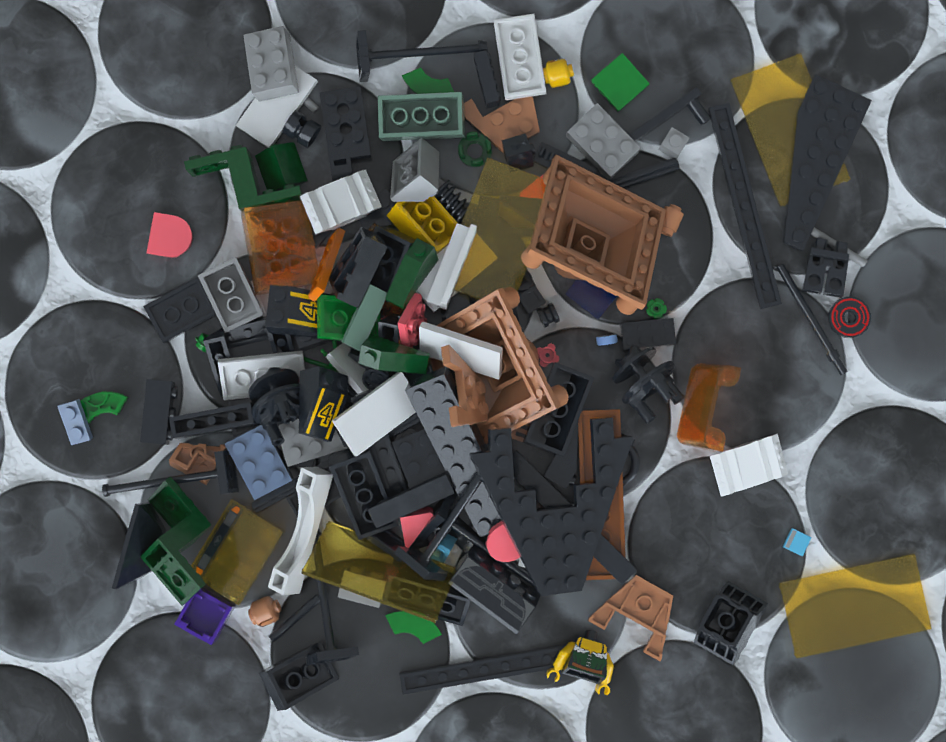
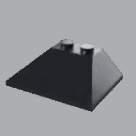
M266 316L256 318L226 333L222 327L203 339L220 397L223 396L218 359L295 351L291 335L268 333L266 329Z
M148 502L137 503L134 506L112 589L128 586L152 572L141 559V556L160 536L165 534L166 528L154 507Z

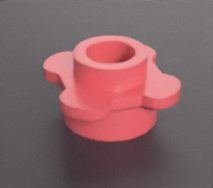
M550 343L547 347L537 348L540 366L547 367L548 364L559 361L554 344Z

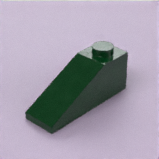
M418 238L414 241L406 252L385 297L387 301L402 309L405 308L439 260L434 246Z
M371 334L361 345L359 364L377 370L426 374L431 354Z

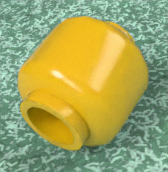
M564 58L548 61L546 67L543 68L545 82L552 88L570 84V77L574 76L572 64H567Z

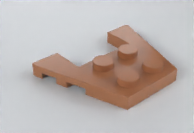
M533 96L514 99L482 117L472 99L464 103L465 119L502 152L501 140L525 133L527 139L540 133Z
M450 345L441 347L443 365L455 371L459 407L456 405L449 408L451 427L479 424L488 421L487 413L489 408L485 400V384Z
M635 574L588 618V621L605 630L614 612H619L653 632L643 652L661 661L673 595Z

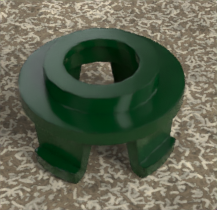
M477 131L468 132L458 145L460 160L470 167L483 166L489 161L492 154L490 140L486 136L477 133ZM471 144H479L482 147V155L480 157L471 158L468 155L467 149Z

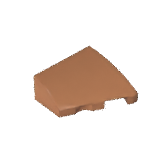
M179 443L169 459L171 467L184 474L216 470L214 452L226 451V446ZM210 479L201 480L200 482L207 485Z

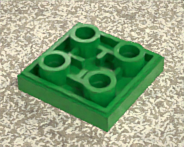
M623 53L591 79L592 84L617 112L650 85Z

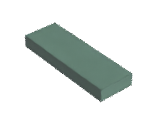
M369 284L343 336L342 343L358 351L361 350V345L369 337L386 300L387 293Z

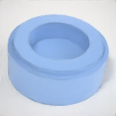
M617 334L596 337L597 345L617 343Z

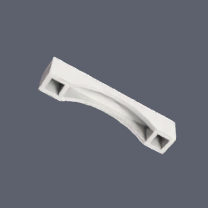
M301 467L296 485L299 501L296 527L286 551L273 567L268 588L283 596L300 594L332 482V473L319 467Z

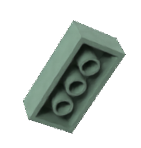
M462 92L378 96L379 138L382 141L419 140L420 138H465L464 95Z

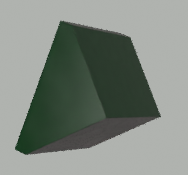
M294 142L271 145L255 155L267 190L275 189V191L283 190V187L286 185L295 184L297 186L308 182Z

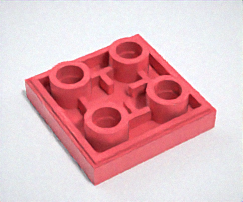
M415 293L398 321L400 342L402 345L411 348L413 345L416 346L418 344L419 326L422 322L427 323V318L424 316L425 304L422 302L421 294Z

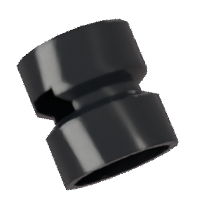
M295 110L286 121L282 133L291 139L297 138L299 144L309 148L317 138L322 126L312 119L308 121L306 115Z

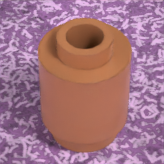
M670 204L669 207H664L666 213L661 234L672 237L673 233L677 232L684 214L681 212L682 209L680 207Z

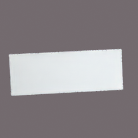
M542 265L536 269L526 266L532 275L537 289L545 300L557 294Z

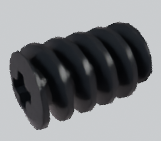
M448 180L439 187L438 192L434 196L451 213L450 215L456 219V222L463 225L477 211L470 213L472 205L464 206L467 199L459 200L462 193L454 194L453 192L456 187L448 188L450 180Z

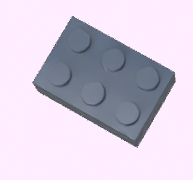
M261 424L225 443L254 500L293 480L294 477L289 467H287L277 446L272 445L267 431L263 429Z

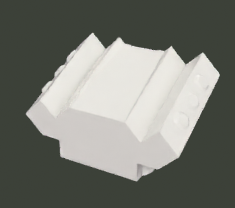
M366 170L358 171L300 196L315 234L327 230H335L350 224L382 207Z
M778 434L753 440L710 456L721 497L788 474Z

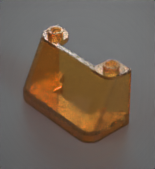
M699 363L691 369L677 430V439L681 444L712 452H723L725 435L720 429L711 427L720 387L735 385L740 377V367Z

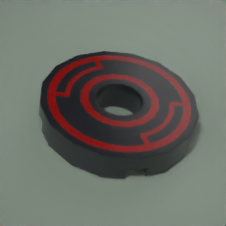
M844 297L837 300L830 308L828 322L831 329L841 337L854 338L862 335L868 329L871 322V313L863 300L856 297ZM846 312L854 314L855 319L853 323L845 321L844 315Z

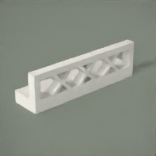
M458 223L456 224L426 303L447 310L477 233L476 225L471 224L469 228Z

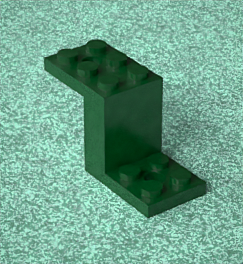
M242 145L233 146L230 148V151H212L209 153V156L201 157V155L191 156L188 161H184L185 168L192 177L229 168L238 207L244 215L302 202L300 196L303 195V191L300 186H295V184L286 185L283 187V190L275 191V189L265 190L262 192L263 195H261L252 155L247 147Z
M169 477L147 500L171 529L160 536L141 556V559L183 606L206 583L180 553L194 544L211 524L206 516L194 505L193 501L181 490L180 486Z

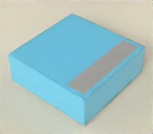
M791 528L782 547L803 556L812 537Z

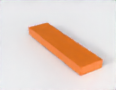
M337 228L328 238L308 298L314 302L325 291L345 234V231L341 228Z

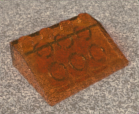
M302 200L244 208L241 212V219L255 295L269 294L270 285L297 288L312 285L318 269V262L310 220Z

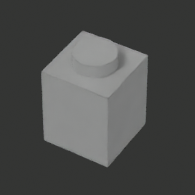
M672 127L658 150L671 158L677 159L688 142L689 137Z

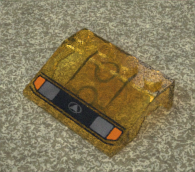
M231 499L191 566L200 574L206 585L235 604L241 605L284 535L285 530L271 524L252 510Z

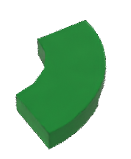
M421 67L402 75L406 85L415 94L454 92L448 78L441 80L431 78L425 74Z
M105 391L89 395L80 402L87 422L90 423L96 416L102 413L119 415L129 397L120 393Z
M396 611L385 615L394 634L411 633L418 637L423 644L442 635L437 625L422 614L412 611Z

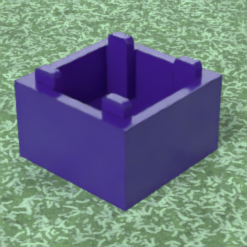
M202 587L185 604L174 625L212 645L216 642L236 605Z

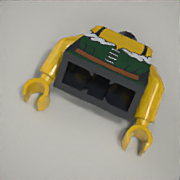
M586 630L584 638L578 637L574 642H569L559 652L553 663L554 668L548 669L546 675L549 678L550 673L556 672L557 676L554 679V682H556L560 678L559 670H562V674L596 683L595 691L600 694V689L605 687L604 694L608 695L610 688L607 684L611 681L614 665L607 652L606 645L596 642L598 633L594 630Z

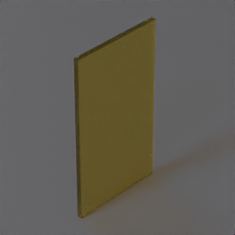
M801 53L730 80L780 206L787 204L789 196L796 113L811 82ZM844 163L833 186L851 180Z
M487 158L461 224L469 228L471 224L476 225L477 233L457 281L455 291L479 300L502 287L503 289L513 287L518 292L527 266L521 260V254L530 244L546 187L543 178L498 162L492 158Z
M328 521L305 566L302 568L301 574L435 623L451 588L448 582L456 567L431 559L448 575L444 581L424 579L404 561L398 562L367 540V537L358 540L355 530Z
M915 554L779 583L796 658L932 629Z

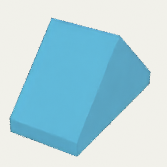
M448 534L430 559L443 566L457 539Z

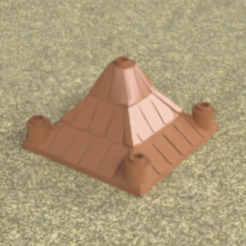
M555 155L551 166L543 175V182L546 187L531 242L521 254L522 262L528 268L536 269L546 261L553 264L557 273L562 277L585 280L615 296H619L616 305L623 314L631 315L638 308L642 310L647 303L666 209Z
M513 287L497 289L436 325L503 348L502 375L499 380L475 372L486 387L485 400L489 408L487 413L488 421L477 424L486 444H488V429L509 427L513 431L564 406L568 401V393L561 385L550 387L546 381V377L539 366L538 351L534 344L526 338L516 316L513 314L512 308L517 307L520 302L519 294ZM430 357L433 371L445 367L443 361Z

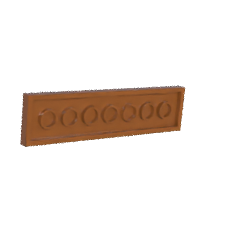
M620 409L582 410L578 420L580 484L593 482L590 419L613 417L614 437H621ZM621 474L601 534L625 557L623 475ZM593 557L586 580L615 579Z

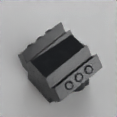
M728 581L722 587L720 593L716 594L700 622V628L696 633L694 643L734 665L746 647L752 632L759 624L768 603Z

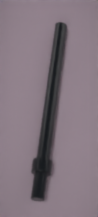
M785 265L778 266L776 269L826 350L828 360L833 362L840 376L848 371L840 359L839 351L832 346Z

